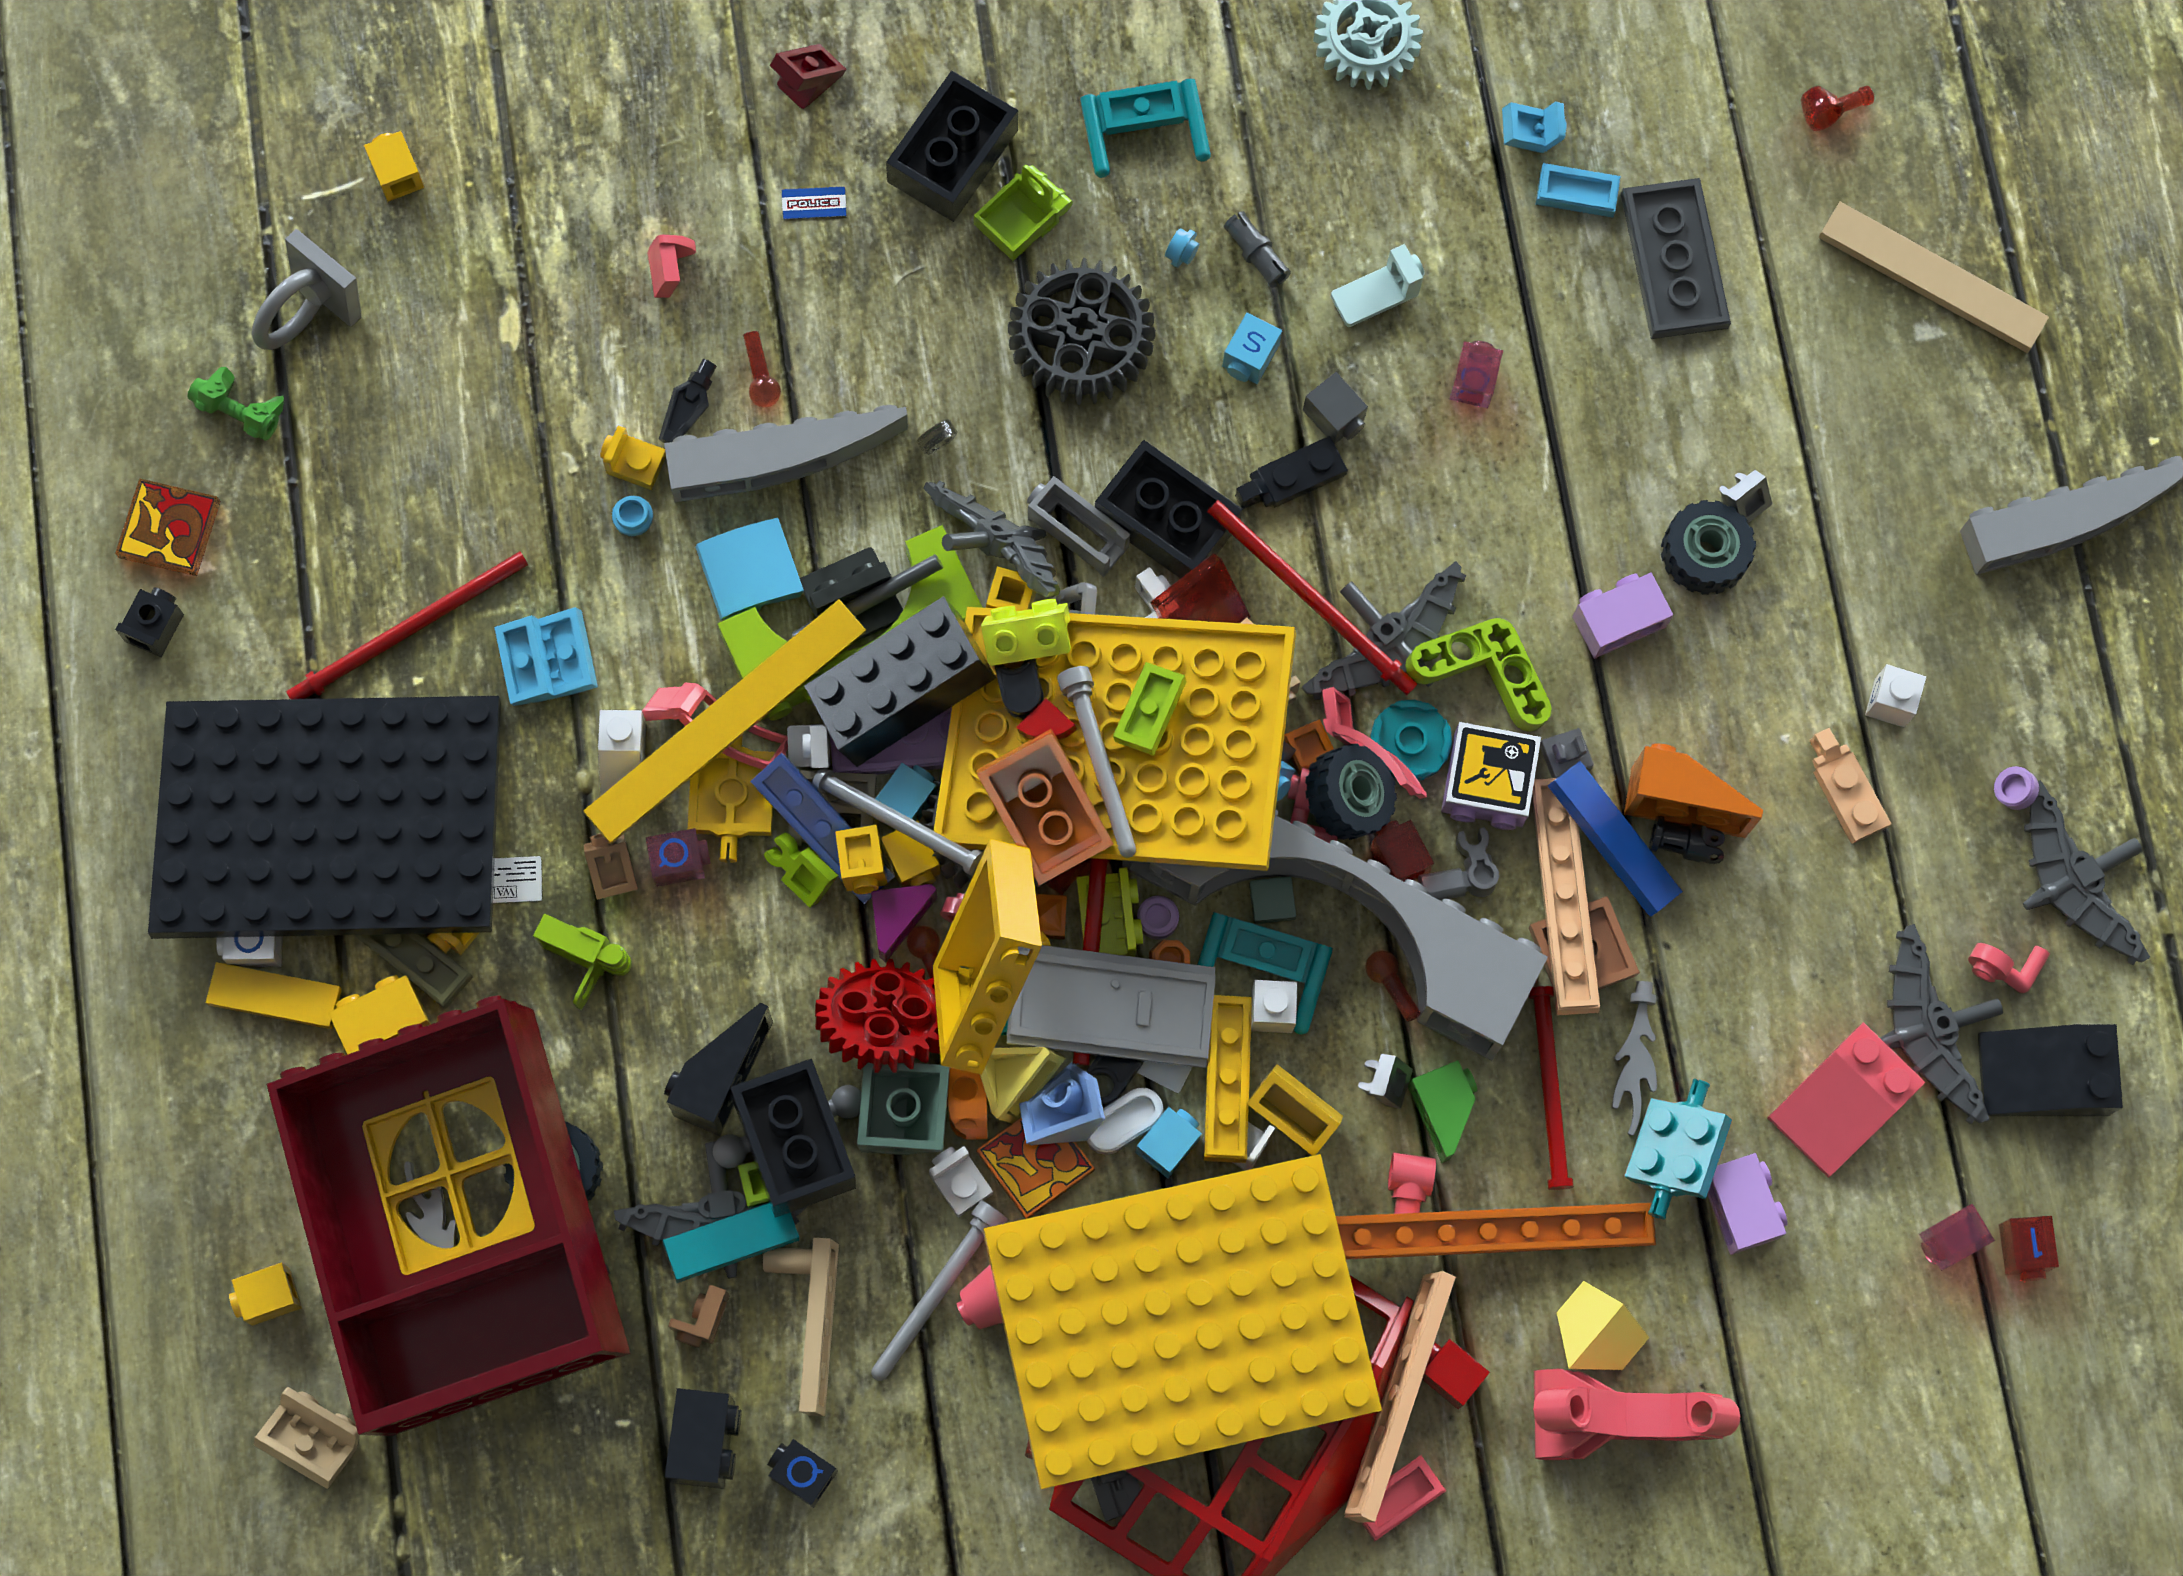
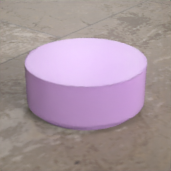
M2014 766L2003 770L1998 775L1994 784V792L1997 799L2006 807L2013 810H2021L2027 808L2036 800L2039 784L2036 777L2028 770Z
M1152 896L1140 905L1137 919H1141L1142 932L1145 936L1160 940L1169 937L1176 930L1179 912L1174 902L1164 896Z

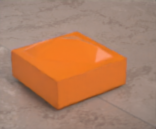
M1036 894L1040 932L1043 931L1048 939H1065L1067 896Z

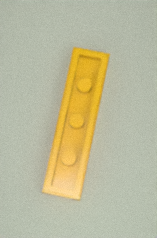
M1214 995L1206 1074L1203 1161L1246 1163L1249 1107L1247 1102L1249 1101L1252 997Z

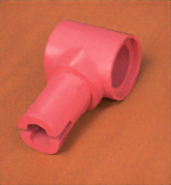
M1393 1152L1389 1170L1388 1190L1393 1191L1392 1198L1396 1199L1394 1214L1420 1213L1421 1202H1426V1196H1431L1436 1171L1435 1158Z

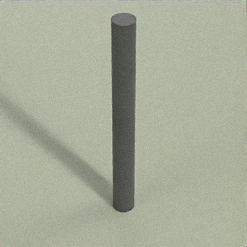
M934 554L846 602L844 605L854 616H857L943 569L942 563L938 556ZM806 624V625H804L803 627H801V628H799V629L793 631V632H792L793 637H794L797 633H799L802 629H804L808 624Z

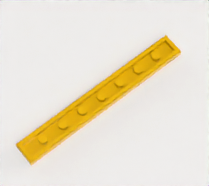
M840 599L837 600L584 809L583 813L605 839L612 844L866 633V629Z

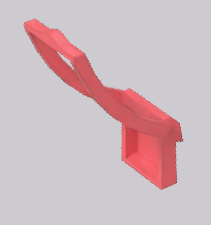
M686 682L682 687L658 688L642 712L646 721L679 719L686 726L692 721L690 717L702 700L710 706L716 699L699 684ZM757 725L748 730L770 741L781 743L770 761L752 757L730 746L722 752L737 761L764 769L779 754L783 753L786 756L788 736L772 732Z
M1334 687L1323 689L1322 697L1326 719H1323L1326 732L1344 745L1359 744L1361 747H1368L1383 760L1394 774L1398 783L1407 790L1409 795H1415L1419 799L1426 798L1427 794L1420 782L1402 761L1365 734L1353 729L1350 699Z

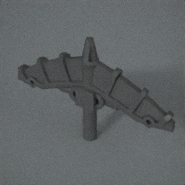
M940 480L937 484L933 482L925 483L923 489L931 496L936 506L962 520L975 530L974 532L944 535L942 546L946 551L979 548L987 556L993 555L998 558H1006L1011 564L1015 565L1020 577L1027 583L1030 589L1035 590L1046 598L1059 595L1060 586L1057 581H1053L1056 570L1052 564L1047 563V552L1044 547L1037 545L1035 542L1046 537L1045 530L1026 525L1019 527L1007 520L1006 514L1003 511L994 512L976 503V497L971 494L965 497L944 488L945 483Z
M1455 561L1443 572L1436 574L1434 579L1425 586L1422 594L1412 604L1409 603L1399 613H1387L1384 617L1352 581L1340 593L1370 626L1367 637L1391 660L1398 659L1402 663L1400 668L1406 672V659L1414 648L1421 643L1439 638L1438 633L1447 614L1454 615L1456 607L1452 605L1457 584L1458 582H1464L1466 575L1461 573L1462 567ZM1354 648L1352 649L1353 652L1346 657L1334 660L1326 667L1321 668L1318 674L1304 684L1301 689L1307 695H1313L1314 700H1320L1322 690L1331 687L1340 692L1347 691L1349 696H1353L1356 694L1355 689L1381 683L1383 687H1387L1390 683L1389 680L1385 682L1379 677L1382 673ZM1423 658L1418 662L1420 667L1426 666L1422 660Z
M2039 780L2038 796L2030 805V823L2024 825V831L2031 832L2034 858L2028 861L2030 867L2036 866L2041 887L2023 903L2024 908L2030 910L2052 904L2068 918L2065 922L2067 926L2070 927L2074 923L2078 928L2097 939L2095 946L2098 948L2106 945L2127 956V963L2134 965L2136 961L2144 962L2150 958V955L2140 940V934L2134 930L2126 918L2116 912L2111 905L2112 901L2103 890L2105 886L2104 873L2142 853L2141 844L2136 838H2133L2096 859L2085 851H2079L2073 838H2070L2065 830L2063 814L2057 806L2056 799L2051 797L2042 781Z
M1915 924L1906 926L1904 931H1898L1896 934V939L1901 941L1896 965L1889 966V972L1895 974L1893 1000H1887V1008L1893 1009L1894 1030L1880 1037V1039L1891 1049L1901 1048L1915 1067L1912 1070L1916 1073L1920 1072L1940 1092L1937 1096L1940 1101L1946 1098L1966 1113L1968 1117L1965 1121L1969 1124H1972L1974 1120L1978 1123L1989 1121L1990 1119L1982 1100L1983 1093L1978 1089L1975 1079L1964 1068L1961 1061L1962 1056L1955 1043L1958 1040L1959 1028L2002 1015L2003 1008L2001 1002L1996 998L1952 1012L1951 1007L1949 1008L1947 1004L1939 1001L1935 986H1932L1929 976L1930 961L1926 953V946L1921 941Z
M714 1141L705 1143L712 1193L702 1197L699 1202L682 1203V1206L667 1207L660 1204H639L632 1208L614 1210L615 1220L620 1223L619 1230L625 1232L627 1227L653 1238L652 1245L659 1246L660 1241L768 1203L748 1207L745 1195L728 1189L726 1168L720 1166L713 1157V1146L716 1142ZM808 1206L791 1212L795 1225L799 1223L797 1216ZM738 1262L724 1267L728 1279L736 1278Z

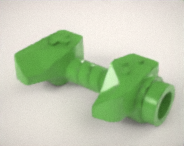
M220 367L208 380L201 378L194 380L189 388L187 397L193 401L197 409L208 413L219 410L243 422V430L254 438L259 437L266 441L273 435L279 422L278 416L283 411V396L273 397L266 402L252 403L248 407L233 399L231 400L228 396L235 377L227 367Z

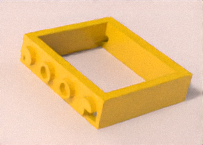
M989 839L933 964L941 1066L982 1075L1040 952L1042 942L1030 848ZM1018 947L1030 949L1028 955L1019 954Z

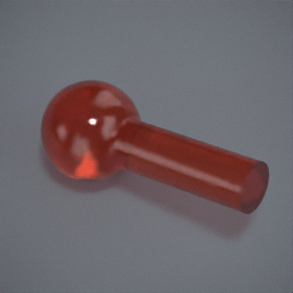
M759 331L745 333L743 337L754 379L749 386L750 399L759 407L773 406L780 398V385L777 380L769 376Z
M918 926L909 933L907 947L913 956L922 959L929 977L934 978L933 964L938 955L940 938L933 928Z
M1385 950L1372 953L1367 958L1365 964L1368 977L1372 981L1384 985L1407 1022L1415 1020L1421 1012L1397 976L1399 965L1396 957Z

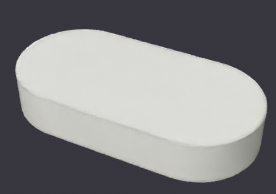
M1136 1088L1103 1108L1105 1120L1087 1140L1089 1147L1099 1154L1109 1155L1116 1153L1147 1133L1163 1114V1104L1160 1097L1150 1089Z

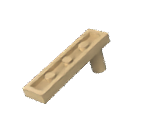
M813 1238L812 1249L780 1247L763 1254V1270L765 1273L810 1275L799 1412L808 1416L825 1417L839 1252V1244L831 1238Z

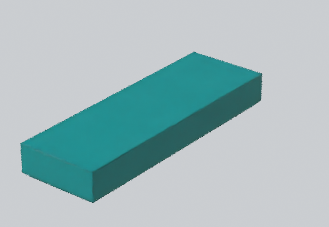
M770 1203L664 1239L663 1246L676 1283L797 1242L799 1241V1234L791 1212L775 1218Z

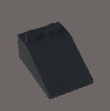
M759 1003L685 1062L680 1073L676 1071L672 1073L666 1085L664 1095L668 1096L667 1104L674 1117L720 1137L734 1108L730 1087L746 1082L773 1024L767 1005Z
M2073 1024L1978 1033L1981 1092L1983 1093L1982 1100L1988 1116H2110L2123 1108L2117 1024Z

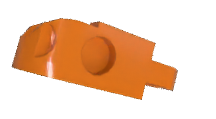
M950 1068L947 1106L951 1130L957 1137L966 1140L988 1139L987 1096L980 1074Z

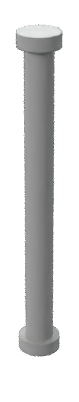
M821 768L815 774L812 785L818 792L825 793L827 791L963 866L965 873L971 876L974 875L983 855L982 852L978 850L969 851L837 779L834 772L828 768Z

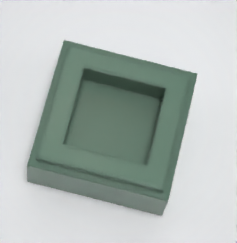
M1291 876L1252 880L1249 882L1254 924L1296 919Z

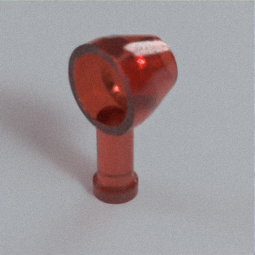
M1867 85L1860 87L1858 91L1839 98L1825 88L1815 86L1806 91L1801 97L1804 118L1813 131H1821L1828 128L1844 112L1863 105L1868 106L1874 102V93Z

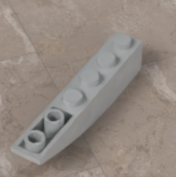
M883 405L875 408L873 412L857 414L855 411H843L835 414L833 418L817 420L814 417H803L789 425L777 426L774 423H764L755 426L753 430L737 432L734 429H724L715 432L713 436L709 437L679 436L673 442L664 443L674 502L758 490L794 481L834 467L875 448L907 430L908 417L906 407L897 408L895 405Z
M2182 457L2168 458L2160 462L2158 467L2145 470L2144 466L2134 467L2121 473V477L2108 481L2106 476L2097 477L2085 482L2082 488L2071 491L2068 486L2059 487L2046 493L2045 498L2034 501L2031 500V497H2022L2010 502L2007 505L2008 508L1994 511L1993 507H1985L1974 511L1969 515L1970 518L1961 528L1960 533L1975 575L2057 553L2088 541L2122 524L2158 501L2183 481Z

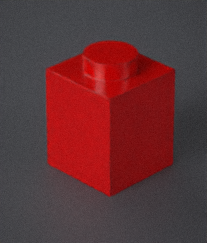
M1449 1339L1442 1347L1436 1342L1434 1343L1422 1380L1455 1408L1460 1409L1490 1372Z

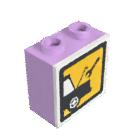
M1459 722L1453 737L1441 812L1451 814L1450 817L1460 822H1474L1475 818L1491 821L1493 827L1503 830H1514L1516 826L1523 827L1529 816L1541 737Z

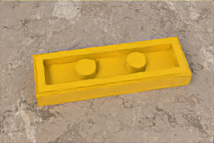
M216 962L205 1003L208 1006L332 1029L333 1023L328 1012L337 1008L336 1003L340 999L342 988L337 985Z

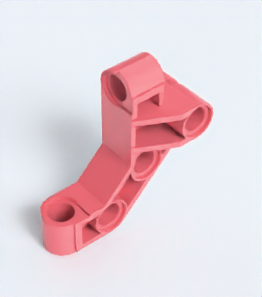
M1564 1369L1534 1371L1535 1459H1585L1610 1440L1691 1441L1723 1439V1437L1735 1432L1740 1423V1411L1737 1404L1730 1398H1724L1719 1394L1705 1392L1673 1394L1617 1392L1580 1371L1572 1372Z

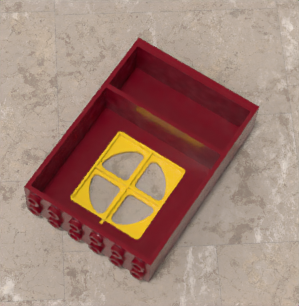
M499 995L479 1000L476 1003L477 1008L464 1013L462 1010H452L437 1016L438 1022L423 1027L422 1024H414L401 1028L397 1031L398 1036L386 1041L382 1038L365 1041L358 1045L359 1051L348 1055L342 1052L326 1055L319 1059L320 1065L312 1068L295 1067L287 1069L280 1073L281 1079L266 1084L358 1435L394 1436L630 1354L534 1010L520 1005L516 1001L502 999V996ZM456 1101L465 1102L485 1112L504 1134V1146L464 1162L457 1161L443 1113L446 1104ZM424 1113L429 1121L440 1162L439 1168L431 1174L400 1185H393L390 1181V1162L396 1140L412 1117ZM509 1163L514 1169V1186L510 1204L498 1226L488 1235L480 1237L477 1235L464 1190V1181L470 1176ZM439 1187H445L448 1191L459 1231V1243L452 1248H441L421 1239L407 1226L399 1214L398 1207L401 1201Z

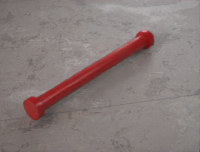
M1540 986L1531 989L1529 999L1534 1000L1551 1179L1547 1180L1549 1190H1563L1573 1188L1574 1186L1573 1178H1568L1550 998L1554 997V988L1551 986Z

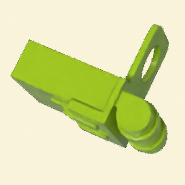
M1024 165L1021 174L1016 173L1014 178L974 214V226L1012 261L1040 236L1043 238L1059 223V216L1064 215L1073 204V201L1066 196V192L1053 184L1047 178V174L1043 171L1040 172L1034 165Z
M544 913L533 935L543 949L588 969L573 1000V1004L577 1009H583L599 976H603L605 971L613 975L623 976L631 969V958L622 946L611 944L607 937L589 928H576Z

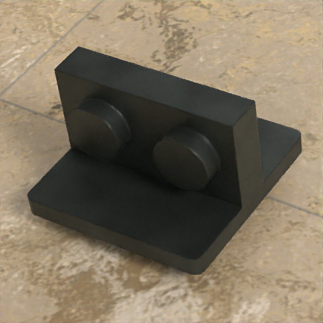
M868 547L800 578L804 590L803 593L815 618H817L837 600L840 599L845 604L892 577L885 561L880 563L874 549ZM896 594L855 616L866 629V633L858 640L894 624L903 611Z

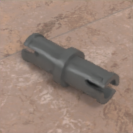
M1244 211L1238 212L1240 219L1234 214L1227 220L1224 228L1243 250V258L1246 262L1254 264L1271 288L1277 286L1275 280H1277L1279 285L1282 284L1290 276L1291 271L1271 248L1272 242L1270 239L1259 233Z

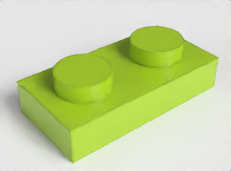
M1146 662L1114 732L1113 738L1115 742L1154 756L1187 682L1185 675Z

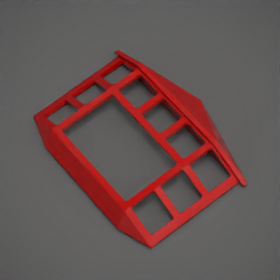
M1350 1275L1355 1300L1387 1321L1383 1333L1369 1357L1381 1404L1414 1300L1407 1296L1400 1307ZM1378 1412L1316 1426L1324 1431L1325 1434L1298 1480L1258 1456L1257 1451L1265 1439L1261 1438L1245 1443L1208 1506L1203 1505L1147 1468L1140 1466L1124 1470L1141 1481L1143 1487L1114 1527L1072 1501V1498L1085 1479L1055 1486L1049 1510L1153 1576H1189L1183 1572V1568L1212 1528H1215L1253 1552L1254 1555L1241 1576H1275L1349 1500ZM1249 1467L1289 1492L1287 1499L1262 1541L1221 1515L1226 1503ZM1156 1493L1165 1496L1196 1516L1199 1520L1179 1551L1169 1562L1127 1536Z

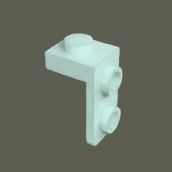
M1403 244L1390 250L1385 267L1331 292V299L1345 325L1352 327L1417 297L1425 274L1424 268L1417 255H1411L1406 245Z

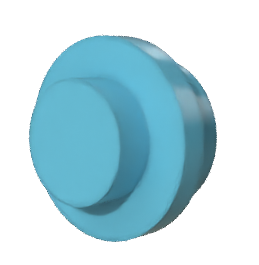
M1180 228L1167 247L1165 257L1172 260L1171 264L1177 268L1183 262L1189 264L1199 248V243L1195 241L1197 233L1193 230L1186 232Z
M627 496L615 504L612 511V520L616 529L622 534L637 536L650 528L653 522V511L650 504L644 498Z

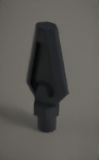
M702 359L697 370L691 372L687 382L673 388L659 436L661 442H673L675 438L684 436L709 407L707 391L712 384L710 378L717 367L711 361Z

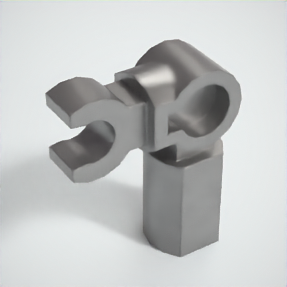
M1485 827L1480 828L1478 831L1480 843L1477 845H1471L1466 841L1464 831L1458 833L1456 845L1459 852L1467 858L1464 861L1466 871L1462 872L1460 868L1418 876V883L1428 889V895L1441 901L1444 898L1463 897L1468 891L1476 897H1486L1494 891L1499 879V871L1496 865L1493 864L1491 855L1486 854L1489 834Z

